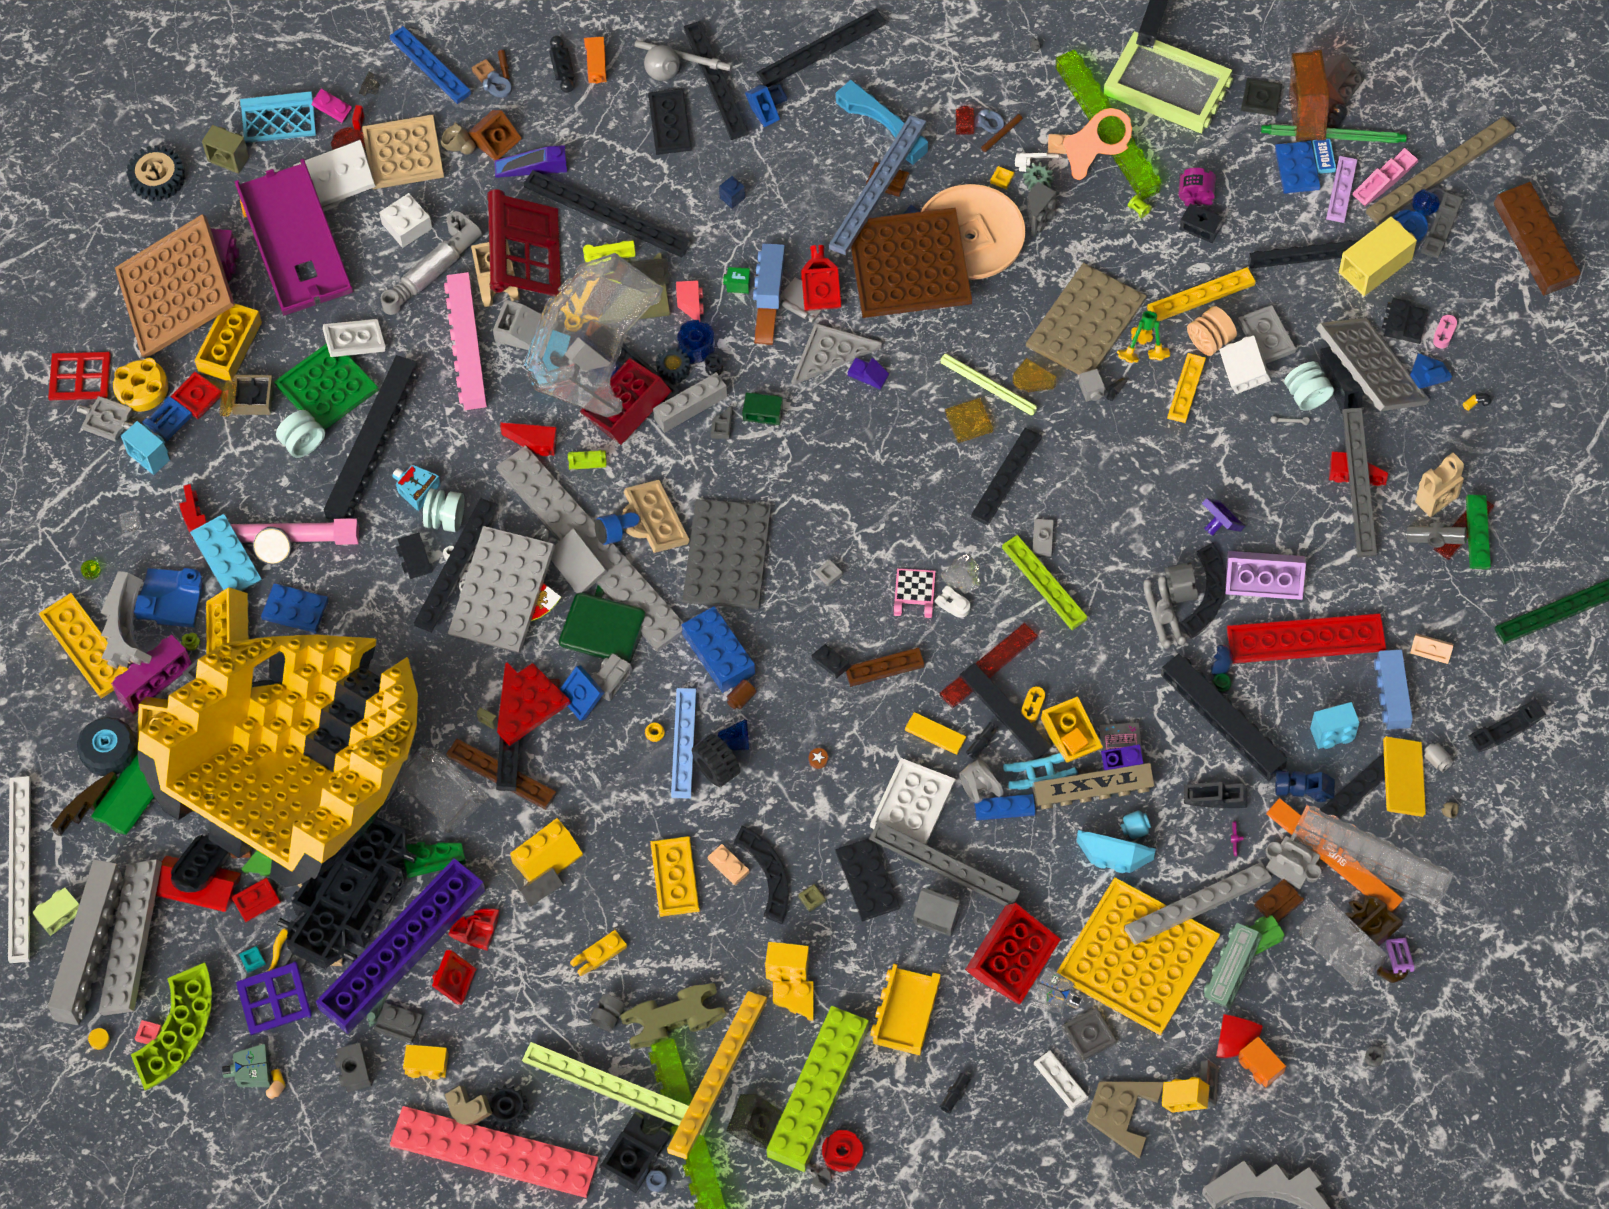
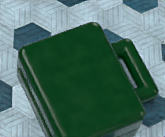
M597 585L595 596L581 592L577 593L574 596L560 634L559 645L563 648L601 659H609L614 654L630 664L642 636V624L647 616L645 610L640 607L602 598L605 592L599 585Z

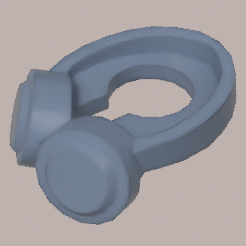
M497 71L490 72L487 79L483 81L485 91H489L496 97H507L511 93L510 82L500 77ZM492 83L504 84L506 88L499 91Z
M986 108L978 113L974 124L976 127H982L988 132L997 133L1003 128L1004 121L998 113ZM984 117L995 119L998 124L997 127H991Z

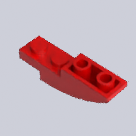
M191 484L183 485L186 502L179 503L190 533L209 521L206 520L204 514H201L200 506L196 507V501H199L197 491H193Z

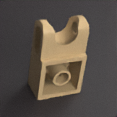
M506 239V254L511 255L508 240ZM489 242L473 245L471 248L484 307H489L493 305V296L496 292L491 290L489 286L490 253ZM507 259V275L515 276L513 262ZM509 286L503 291L509 294L511 301L520 300L518 288Z
M1454 453L1447 456L1435 470L1429 469L1425 472L1419 483L1420 486L1415 502L1430 518L1459 497L1464 480L1461 476L1464 463Z

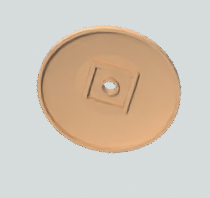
M976 184L950 187L933 196L922 208L921 212L956 207L968 280L983 279L1002 272L1016 260L1022 250L1025 240L1023 216L1015 203L996 189ZM967 234H973L975 237L973 239H968L965 236Z

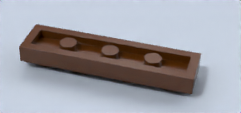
M918 647L851 665V668L845 673L849 685L852 687L924 668V661Z

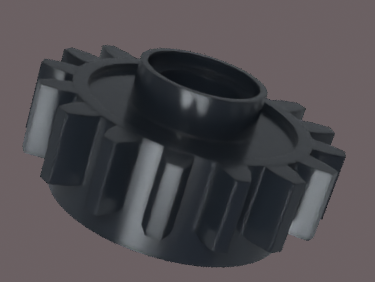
M504 1085L502 1089L495 1088L496 1091L494 1093H489L490 1099H488L492 1114L486 1117L487 1121L491 1120L492 1127L498 1124L500 1131L503 1126L506 1127L507 1131H510V1126L517 1129V1123L523 1124V1117H528V1111L526 1110L529 1109V1104L525 1103L527 1101L526 1095L522 1096V1090L520 1089L515 1091L514 1086L507 1088ZM505 1105L511 1106L509 1110H502V1107Z

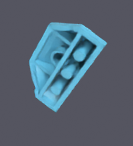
M1078 830L1077 843L1090 863L1095 864L1099 868L1107 867L1119 873H1131L1153 861L1155 857V848Z

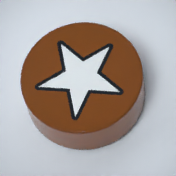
M816 748L809 753V764L813 768L821 769L827 765L828 754L824 749Z

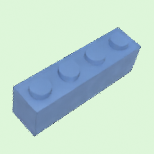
M762 244V251H758V262L760 264L756 266V275L759 276H755V287L757 289L753 291V300H757V308L779 309L784 267V245Z
M1402 650L1379 651L1377 658L1374 659V668L1378 670L1379 674L1377 676V687H1381L1379 702L1384 707L1382 721L1386 723L1387 730L1410 728L1413 719Z

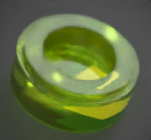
M94 560L85 561L81 565V573L85 579H96L101 573L99 564Z

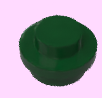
M1224 673L1217 674L1212 680V683L1218 688L1219 692L1228 691L1232 684L1230 677Z

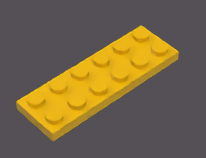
M72 593L41 611L39 616L98 696L102 699L114 691L111 683L115 677L123 674L128 668L120 666L118 669L107 665L108 661L102 659L108 642H106L105 637L101 636L102 633Z

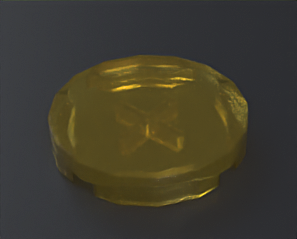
M227 380L220 402V416L228 417L231 414L233 408L231 401L234 400L236 393L234 381Z

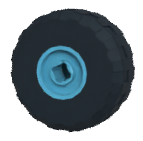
M105 717L96 719L86 725L77 740V751L83 765L90 772L99 776H105L110 772L115 774L122 773L137 755V740L132 729L127 723L118 718Z

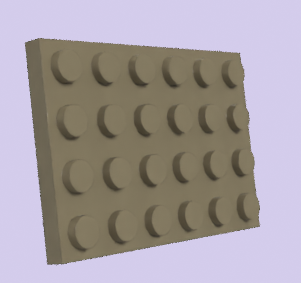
M1083 263L1028 339L1026 347L1078 375L1098 369L1145 302L1146 295Z

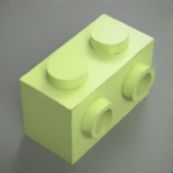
M64 888L56 891L48 901L39 904L33 911V914L51 936L76 917L79 904L68 890Z

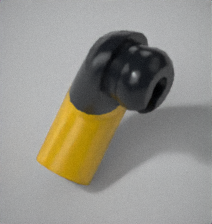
M1487 393L1474 394L1463 403V407L1469 411L1477 403L1488 406L1492 400Z

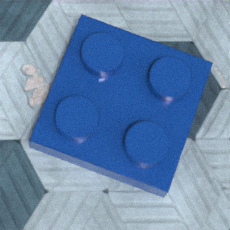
M581 665L575 667L560 688V691L570 700L569 709L580 721L587 718L605 693Z

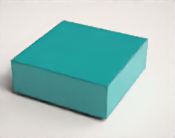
M257 946L239 954L247 973L266 965Z

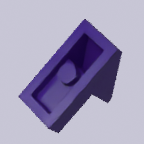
M855 358L847 372L848 376L880 390L889 376V373L874 358H871L869 363Z

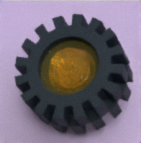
M675 347L674 351L668 348V352H666L664 349L662 354L659 353L658 358H656L657 372L666 380H672V384H675V380H678V383H680L681 378L685 380L686 375H689V357H687L686 352L683 354L682 349L679 352Z

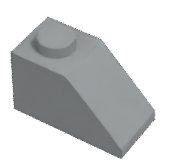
M579 337L564 354L569 358L568 363L575 369L580 367L586 371L610 365L608 360Z

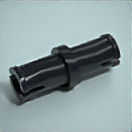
M989 722L982 733L977 734L976 740L966 751L967 755L971 754L969 757L976 759L984 747L989 746V741L999 731L997 726L994 728V723Z
M964 1073L959 1074L953 1086L947 1090L948 1094L939 1106L941 1110L949 1114L952 1112L957 1101L962 1099L963 1092L971 1081L968 1075Z

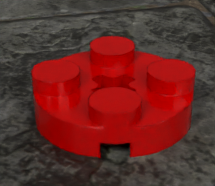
M838 1130L824 1140L822 1157L826 1166L834 1171H853L862 1160L863 1145L853 1132ZM842 1146H844L845 1150L848 1151V1153L844 1154V1156H841L840 1153L837 1152V1150H840Z

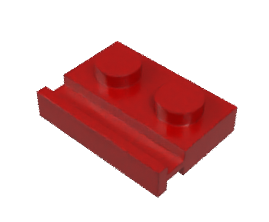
M267 878L231 897L245 923L281 904Z

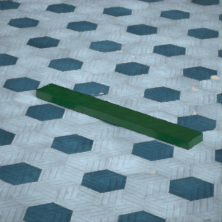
M1609 579L1495 626L1494 630L1503 645L1606 603L1609 601Z

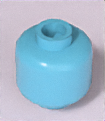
M1139 810L1123 817L1124 823L1121 824L1124 835H1129L1131 839L1147 835L1149 828H1151L1147 814H1143Z

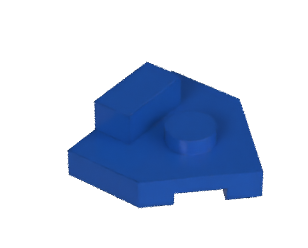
M1419 353L1417 354L1410 376L1419 389L1451 380L1452 375L1443 362Z

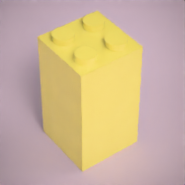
M1390 217L1343 252L1339 273L1365 296L1412 260L1417 240L1412 233L1407 232L1399 221Z

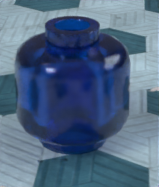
M1421 189L1412 198L1413 209L1425 216L1435 213L1440 205L1438 196L1426 189Z

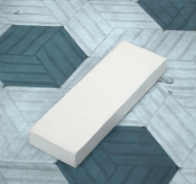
M1048 1051L1034 1062L1037 1069L1071 1110H1074L1088 1099L1087 1094L1051 1051Z

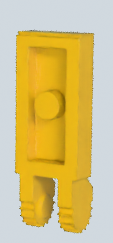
M614 930L587 948L582 954L574 957L570 964L575 967L587 960L589 963L585 964L577 972L580 976H584L623 951L627 944Z

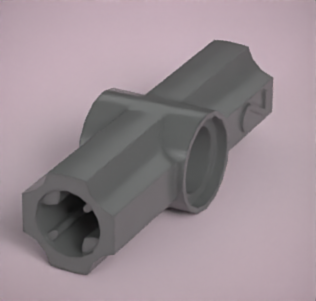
M1433 522L1430 526L1407 527V542L1428 543V545L1438 548L1444 544H1465L1467 540L1466 527H1446V525L1440 522Z

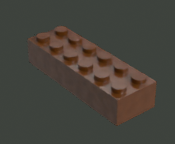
M1528 182L1498 194L1494 201V206L1543 296L1575 284L1581 273L1532 183Z

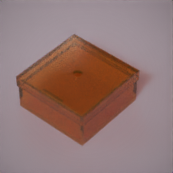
M1322 50L1292 53L1289 102L1296 141L1326 140L1329 89Z

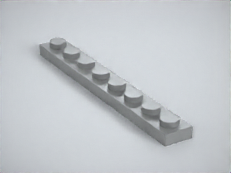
M1262 862L1125 925L1124 930L1134 945L1139 944L1270 882L1272 877Z

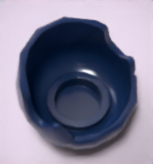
M1219 644L1217 646V654L1214 655L1217 661L1211 666L1212 674H1225L1231 669L1233 664V654L1230 648Z

